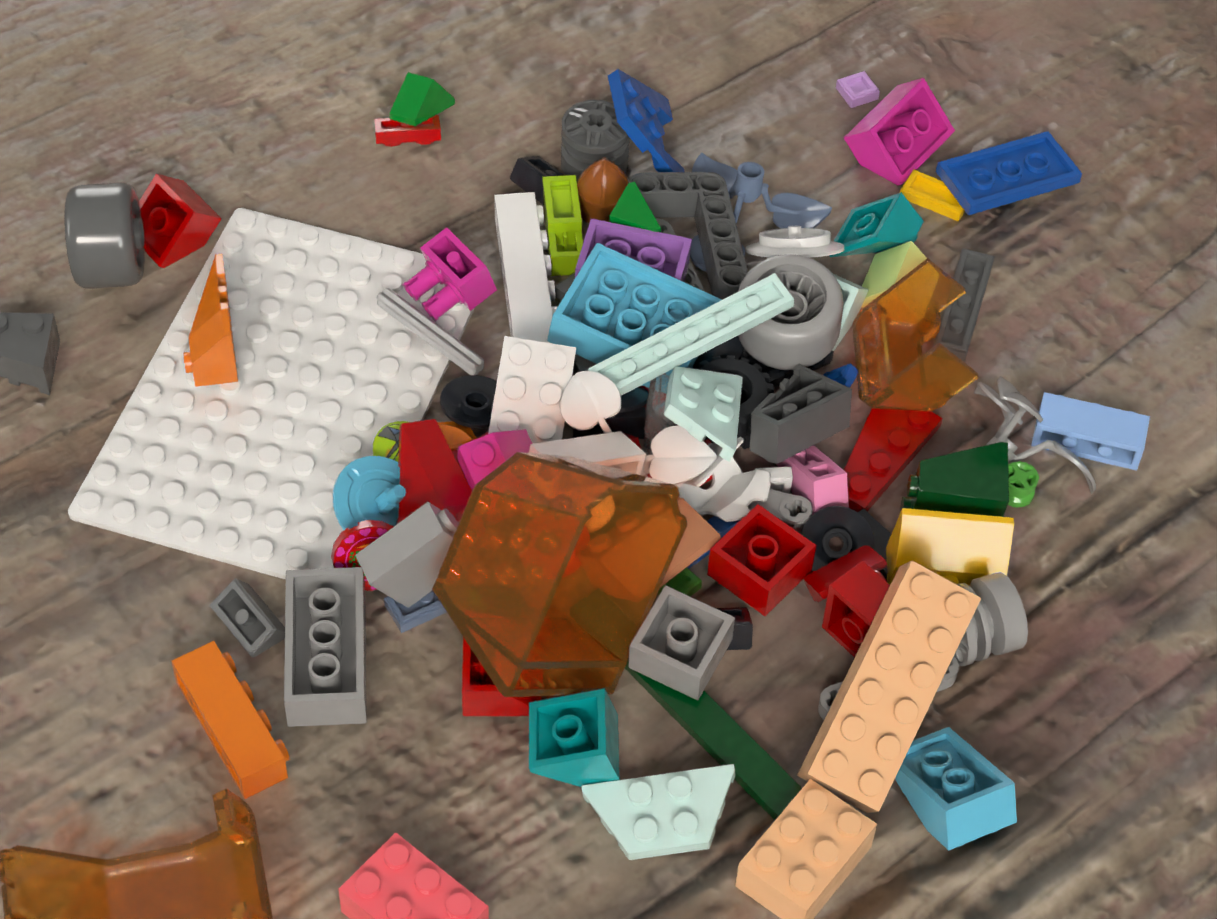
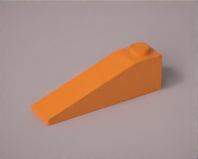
M222 253L215 254L189 334L190 352H183L186 373H193L195 387L238 382Z

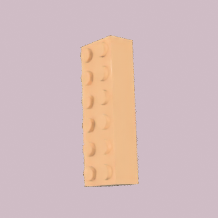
M914 561L900 566L797 776L806 781L812 779L841 800L866 813L879 812L981 598Z

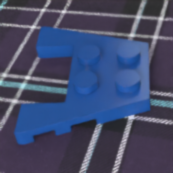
M619 69L609 74L608 80L618 124L642 153L646 150L651 153L653 165L657 172H685L684 168L665 151L662 136L665 135L663 126L673 120L669 100Z

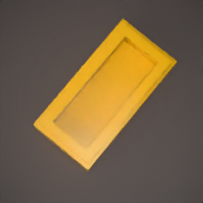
M917 170L912 171L900 189V193L902 192L909 202L958 222L965 212L943 181Z

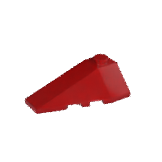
M436 419L402 423L399 429V485L405 488L406 494L399 502L396 525L421 506L430 502L441 511L447 509L459 523L465 521L477 537L474 544L478 550L488 537L478 502Z

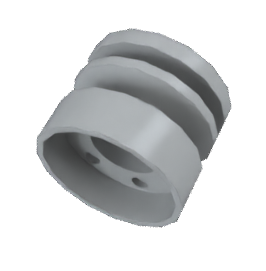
M997 572L973 579L969 586L966 583L956 584L981 598L954 654L959 666L973 664L974 661L986 660L990 653L1002 655L1025 646L1028 637L1027 617L1018 591L1009 577L1002 572Z

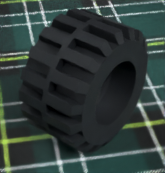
M727 355V359H721L720 356L712 357L711 362L706 360L700 362L699 368L693 369L734 374L742 377L737 438H743L744 442L740 445L743 449L749 448L751 413L770 393H774V386L770 383L769 375L761 373L762 367L758 364H749V360L743 357L741 360L734 359L735 356Z

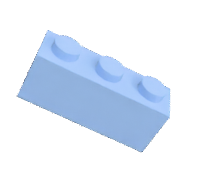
M1044 392L1038 411L1043 421L1040 423L1038 419L1036 420L1031 446L1034 447L1047 440H1055L1077 457L1137 471L1145 449L1150 416Z

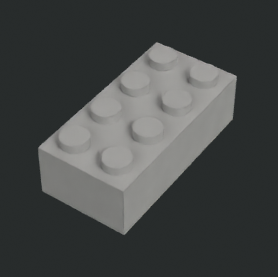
M361 567L286 570L284 705L288 727L367 723L366 610L364 573Z

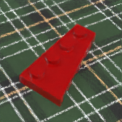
M883 384L844 468V471L847 473L849 508L856 512H860L862 509L868 512L938 431L943 418Z

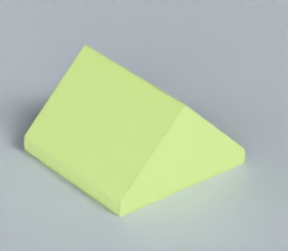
M912 241L877 253L872 260L862 287L869 291L861 307L921 325L939 278V272Z

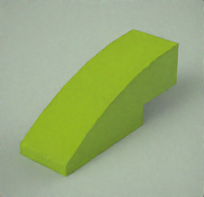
M576 175L542 177L548 255H550L551 276L572 275L575 273L583 246L582 218Z

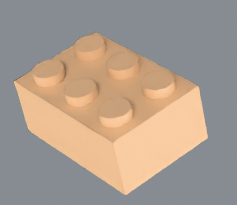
M810 779L740 861L735 886L781 919H814L872 847L877 823Z

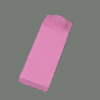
M814 445L776 464L778 467H791L793 475L791 492L793 495L803 496L811 502L812 515L819 510L832 506L849 508L847 473Z

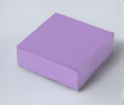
M865 71L838 79L836 83V89L851 108L879 99L880 91Z

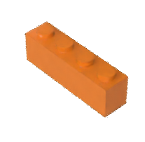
M212 641L171 660L176 683L244 799L287 779L286 762L290 760L289 753L281 739L274 741L271 736L272 726L264 710L256 711L253 706L254 696L245 680L239 682L234 673L237 672V669L230 654L227 651L221 653L215 641Z

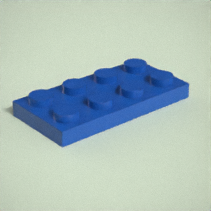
M1049 131L938 162L935 171L968 215L1078 184L1082 177V172Z

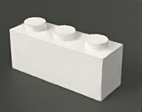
M621 431L535 443L530 445L523 477L547 500L637 486L646 453Z

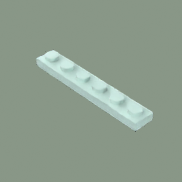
M774 273L588 368V371L597 372L609 378L616 385L622 396L674 369L675 366H680L794 307V298Z

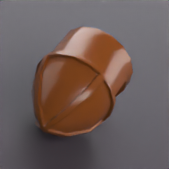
M602 157V159L589 165L580 175L577 182L581 217L587 223H590L591 219L609 222L612 210L629 183L627 176L613 161L606 159V157Z

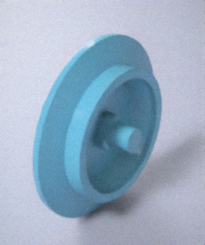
M366 456L352 461L340 472L333 488V507L337 520L343 530L348 527L350 530L358 526V522L365 520H380L396 526L399 502L406 494L405 488L399 485L400 467L397 461L381 456Z

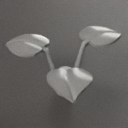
M1000 376L997 379L999 394L987 384L981 381L977 383L974 394L991 398L1001 407L1005 418L996 435L986 445L998 442L1008 443V463L1021 461L1037 452L1049 449L1069 459L1082 471L1091 494L1096 490L1095 480L1085 464L1074 453L1055 440H1047L1015 455L1014 452L1018 447L1008 438V435L1017 423L1020 425L1024 423L1021 419L1026 411L1030 412L1040 423L1043 421V418L1034 405L1003 377ZM1007 401L1018 404L1019 410L1016 411Z

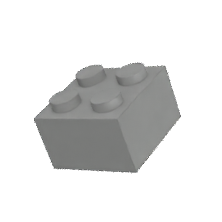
M665 585L630 644L629 668L693 699L699 700L733 639L735 617Z

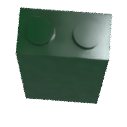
M998 442L921 460L916 475L909 476L907 497H902L900 512L902 508L1003 517L1009 503L1008 443Z

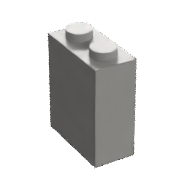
M427 502L355 556L371 586L409 608L477 559L480 554L474 544L477 537L465 521L459 523L447 509L441 511L430 502Z

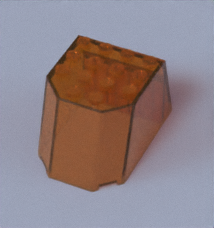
M524 452L515 453L474 486L432 590L504 697L561 696L604 688L607 694L614 693L629 659L630 644L650 612L688 525L686 516L680 513L677 498L680 496L678 487L671 483L571 456Z

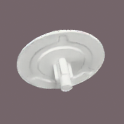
M788 226V228L760 232L759 242L746 246V253L769 258L785 254L801 255L809 258L822 257L844 251L843 244L831 241L830 231L801 228V226Z

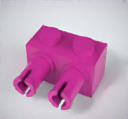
M445 228L420 247L426 259V267L402 284L415 301L436 284L445 285L443 289L422 303L423 308L434 321H437L440 316L457 303L464 304L471 311L497 291L487 266L448 228Z

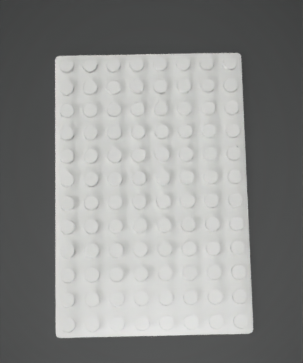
M245 208L236 209L68 508L69 518L73 521L285 580L286 570L334 568L331 559L333 543L339 534L344 531L337 520L333 507V488L338 475L352 461L366 456H373L374 438L385 425L397 421L416 422L424 420L451 361L378 306V299L376 297L385 288H390L433 320L423 308L422 303L443 289L445 285L436 284L415 301L402 284L426 267V259L422 253ZM222 253L238 382L195 387L193 373H186L183 352H190L189 334L215 254ZM457 303L434 322L460 341L474 309L470 311L464 304Z

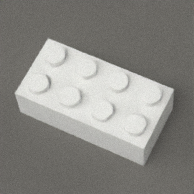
M504 336L488 434L526 429L532 444L562 440L565 420L561 414L560 403L563 392L572 377L576 347Z

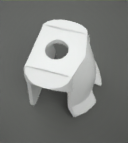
M742 437L737 438L736 449L744 442ZM716 443L708 444L716 453L717 460L695 478L673 485L675 497L683 498L700 515H714L725 522L739 521L750 512L748 505L751 502L767 501L771 488V474L762 470L743 473L734 457L729 462L719 456L723 449ZM712 475L713 481L708 489L700 488L699 486Z

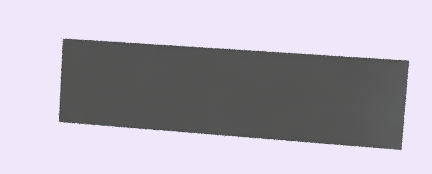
M962 248L931 353L965 362L995 256Z

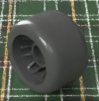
M117 182L78 185L71 188L67 193L65 201L64 225L67 256L75 283L87 289L125 287L139 283L143 277L145 262L144 229L140 204L134 187L127 183Z

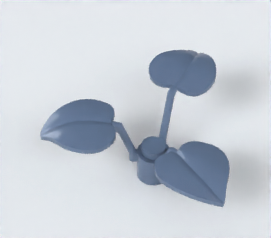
M701 153L692 168V172H713L725 179L730 199L737 195V202L733 212L736 224L743 202H754L761 194L767 210L774 212L772 218L774 224L781 229L788 228V226L815 228L829 216L832 207L822 202L793 193L777 194L772 198L771 203L768 194L769 185L763 183L764 169L755 162H744L736 170L731 166L714 161ZM697 235L692 239L690 258L696 267L706 271L699 236ZM741 245V246H742L743 255H744V258H745V248H744L743 245Z

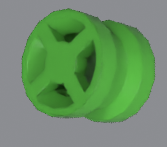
M1021 461L1008 464V505L1016 508L1025 507L1034 498L1039 475L1037 470L1028 463Z

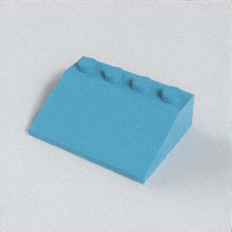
M596 243L553 314L547 341L553 344L576 347V355L598 364L710 307L722 299ZM697 357L678 367L693 368ZM673 369L643 384V386L666 396L669 376Z

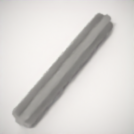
M385 288L377 295L378 306L468 374L474 376L483 370L484 359L393 290Z

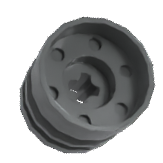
M586 100L576 103L566 110L561 125V169L565 176L576 175V181L578 182L583 171L595 161L602 159V157L613 161L626 173L629 163L630 137L617 122L614 104L604 100Z

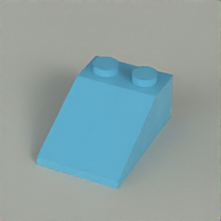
M950 727L913 740L895 780L926 830L948 851L1017 823L1015 783Z

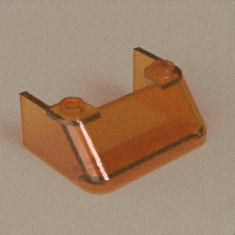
M928 258L864 307L854 319L852 331L856 369H858V396L870 408L933 411L943 407L949 399L979 378L975 370L940 343L936 344L923 354L922 345L927 341L933 340L940 331V312L966 293L962 285Z

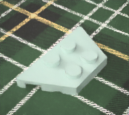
M675 366L669 376L664 416L685 428L690 435L700 442L704 441L707 436L723 448L719 456L730 462L737 445L742 377L734 374Z
M734 764L582 785V794L584 800L590 803L599 815L601 823L609 834L616 838L618 846L629 860L710 849L717 821L721 818L725 806V798L731 782L733 783L735 778Z

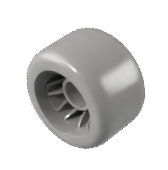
M785 254L767 258L755 265L745 275L738 292L775 273L794 298V307L738 335L739 340L754 359L771 368L794 370L798 364L806 368L825 358L832 351L839 338L843 313V294L840 284L828 268L809 257Z

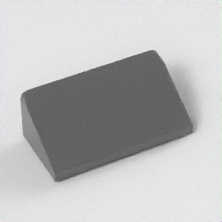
M235 578L209 605L251 657H256L285 639V627L254 589L241 580Z

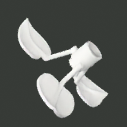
M593 371L577 372L571 377L563 392L560 403L562 417L567 424L577 430H589L599 422L604 433H612L605 419L616 415L620 411V392L609 378ZM670 426L659 432L652 440L651 450L653 454L645 457L638 483L646 479L649 480L647 476L649 473L652 479L659 484L677 485L684 483L707 470L717 460V455L704 441L700 442L694 438L685 428ZM613 490L558 498L557 508L577 513L586 521L591 533H595L606 527L614 519L618 510V500Z

